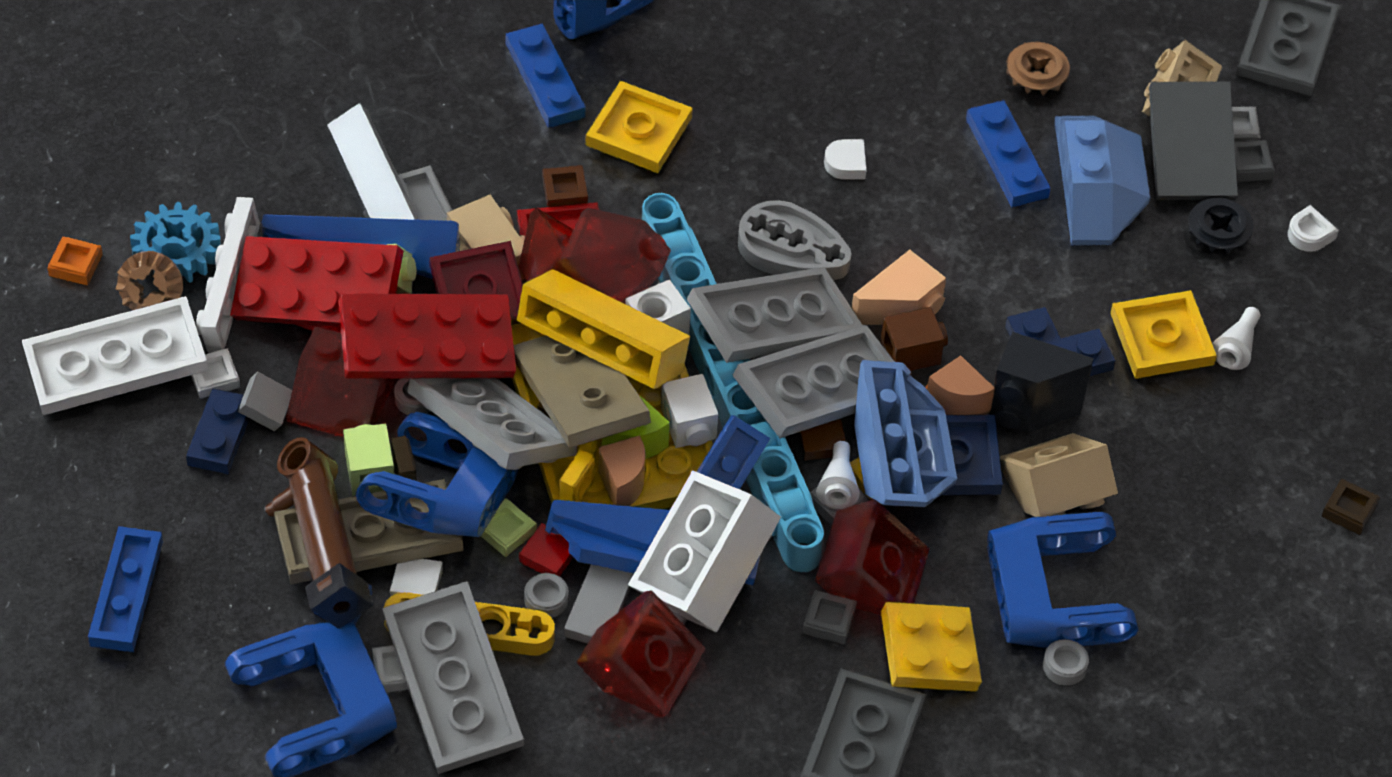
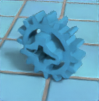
M176 202L174 210H168L164 204L159 205V214L155 215L152 212L146 211L144 213L146 223L135 222V234L130 235L132 255L143 251L161 253L176 264L181 275L188 282H193V273L196 271L202 275L208 274L207 263L215 264L216 250L218 245H221L218 223L211 222V214L209 212L198 215L197 205L193 204L188 210H182L181 202Z

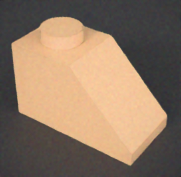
M908 250L853 294L852 310L862 325H883L885 316L932 307L934 314H936L945 301L946 277L913 251Z

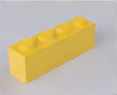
M554 269L523 284L517 315L518 322L653 389L683 373L690 335Z

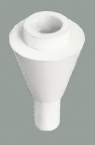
M1254 307L1246 308L1239 322L1235 323L1212 343L1217 355L1216 361L1221 366L1231 370H1241L1249 365L1254 328L1261 316L1258 309Z
M838 441L834 444L832 461L816 490L819 501L833 509L851 507L858 501L860 495L849 461L851 447L845 441Z

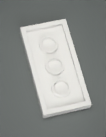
M186 296L22 340L43 415L209 370Z

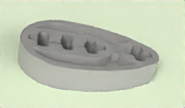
M780 200L765 201L751 207L742 216L739 223V251L747 263L758 270L776 275L825 267L833 280L841 279L849 272L851 249L840 234L827 222L796 204ZM759 226L765 228V230H763V229L761 228L758 232L752 231V230H757V229L759 228ZM777 234H781L784 236V238L779 237L777 241H773L770 239V237H776ZM796 241L802 243H798L795 247L789 246L795 244ZM833 256L839 258V259H834L832 263L826 261V260H830Z

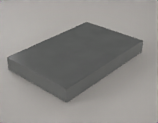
M1261 0L1236 75L1312 96L1341 5L1323 0Z
M1230 81L1151 82L1149 85L1155 200H1206L1210 198L1235 200L1238 196Z
M841 668L801 777H899L925 703L926 694L903 687H892L890 683Z

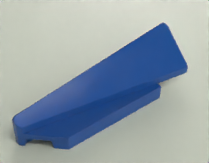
M265 214L261 222L263 237L383 245L397 244L412 254L416 263V274L433 279L429 265L430 257L460 251L459 223L456 221Z
M554 500L551 504L545 530L549 534L562 535L569 542L568 552L578 562L635 573L670 510ZM759 558L747 577L745 584L754 585Z

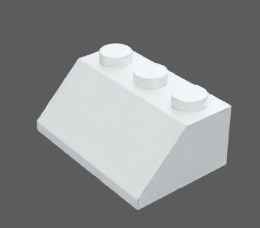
M692 471L628 585L684 618L717 633L781 516L753 495Z

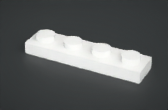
M237 197L233 213H228L225 219L226 237L223 245H218L215 256L216 271L214 277L208 278L206 285L207 302L205 309L199 310L196 320L198 335H202L207 352L225 349L233 321L230 312L246 236L257 237L260 227L253 198Z

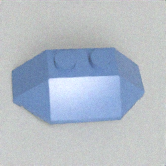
M1056 116L1055 128L1071 245H1112L1119 237V234L1131 224L1150 201L1141 135L1096 116Z
M862 360L859 370L854 428L865 495L883 505L926 507L957 481L945 409L921 383L910 376L911 371L904 363Z

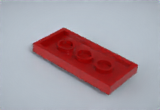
M246 236L230 316L240 321L341 328L338 302L341 294H396L404 251L398 245Z
M341 294L339 298L345 379L513 378L516 373L508 294Z

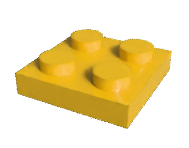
M620 81L587 132L586 146L659 173L692 119V107Z
M1191 290L1112 303L1110 314L1135 379L1215 364L1217 355Z
M885 603L881 610L892 687L959 691L978 690L982 680L970 607Z

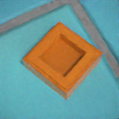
M62 236L47 267L49 276L88 286L103 255L102 246Z

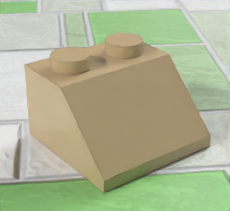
M1074 433L1000 456L1001 471L1022 510L1035 517L1066 515V510L1078 506L1080 509L1098 507L1105 503L1104 498L1118 494L1107 444Z

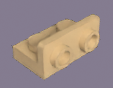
M1184 40L1173 51L1167 49L1159 57L1155 65L1158 73L1151 82H1216L1222 65ZM1148 85L1144 92V96L1147 97V100L1145 102L1142 112L1150 116V98Z

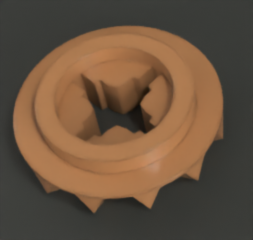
M1042 42L1025 43L1016 47L1008 57L1007 75L1012 77L1014 86H1024L1027 94L1034 89L1039 90L1044 96L1048 89L1058 91L1061 84L1067 82L1070 70L1068 59L1062 51L1050 44ZM1033 66L1035 69L1045 68L1044 74L1039 71L1030 72L1031 67Z
M154 251L136 253L129 257L117 272L118 279L115 290L119 292L122 298V305L128 306L131 310L181 298L183 292L182 275L176 264L161 253ZM154 270L153 284L159 287L161 291L153 290L146 298H143L144 286L138 283L137 279L144 280Z

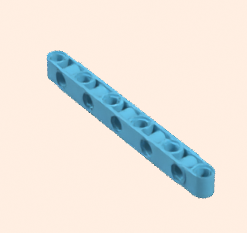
M652 194L644 200L642 206L641 232L649 251L653 268L660 283L670 279L691 308L688 348L699 373L704 375L723 428L730 416L735 415L771 438L747 476L746 481L752 495L781 516L772 536L784 563L793 571L809 572L820 564L824 530L816 513L808 487L786 438H779L733 377L738 364L750 361V359L726 363L687 301L692 288L715 285L716 281L693 230L687 224L679 203L669 194Z

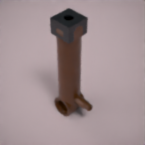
M304 437L295 438L282 449L277 460V469L280 474L289 479L290 487L274 497L272 502L265 506V511L270 517H274V512L286 510L295 505L313 581L305 587L310 610L340 629L373 606L368 583L356 573L334 485L338 473V464L335 459Z

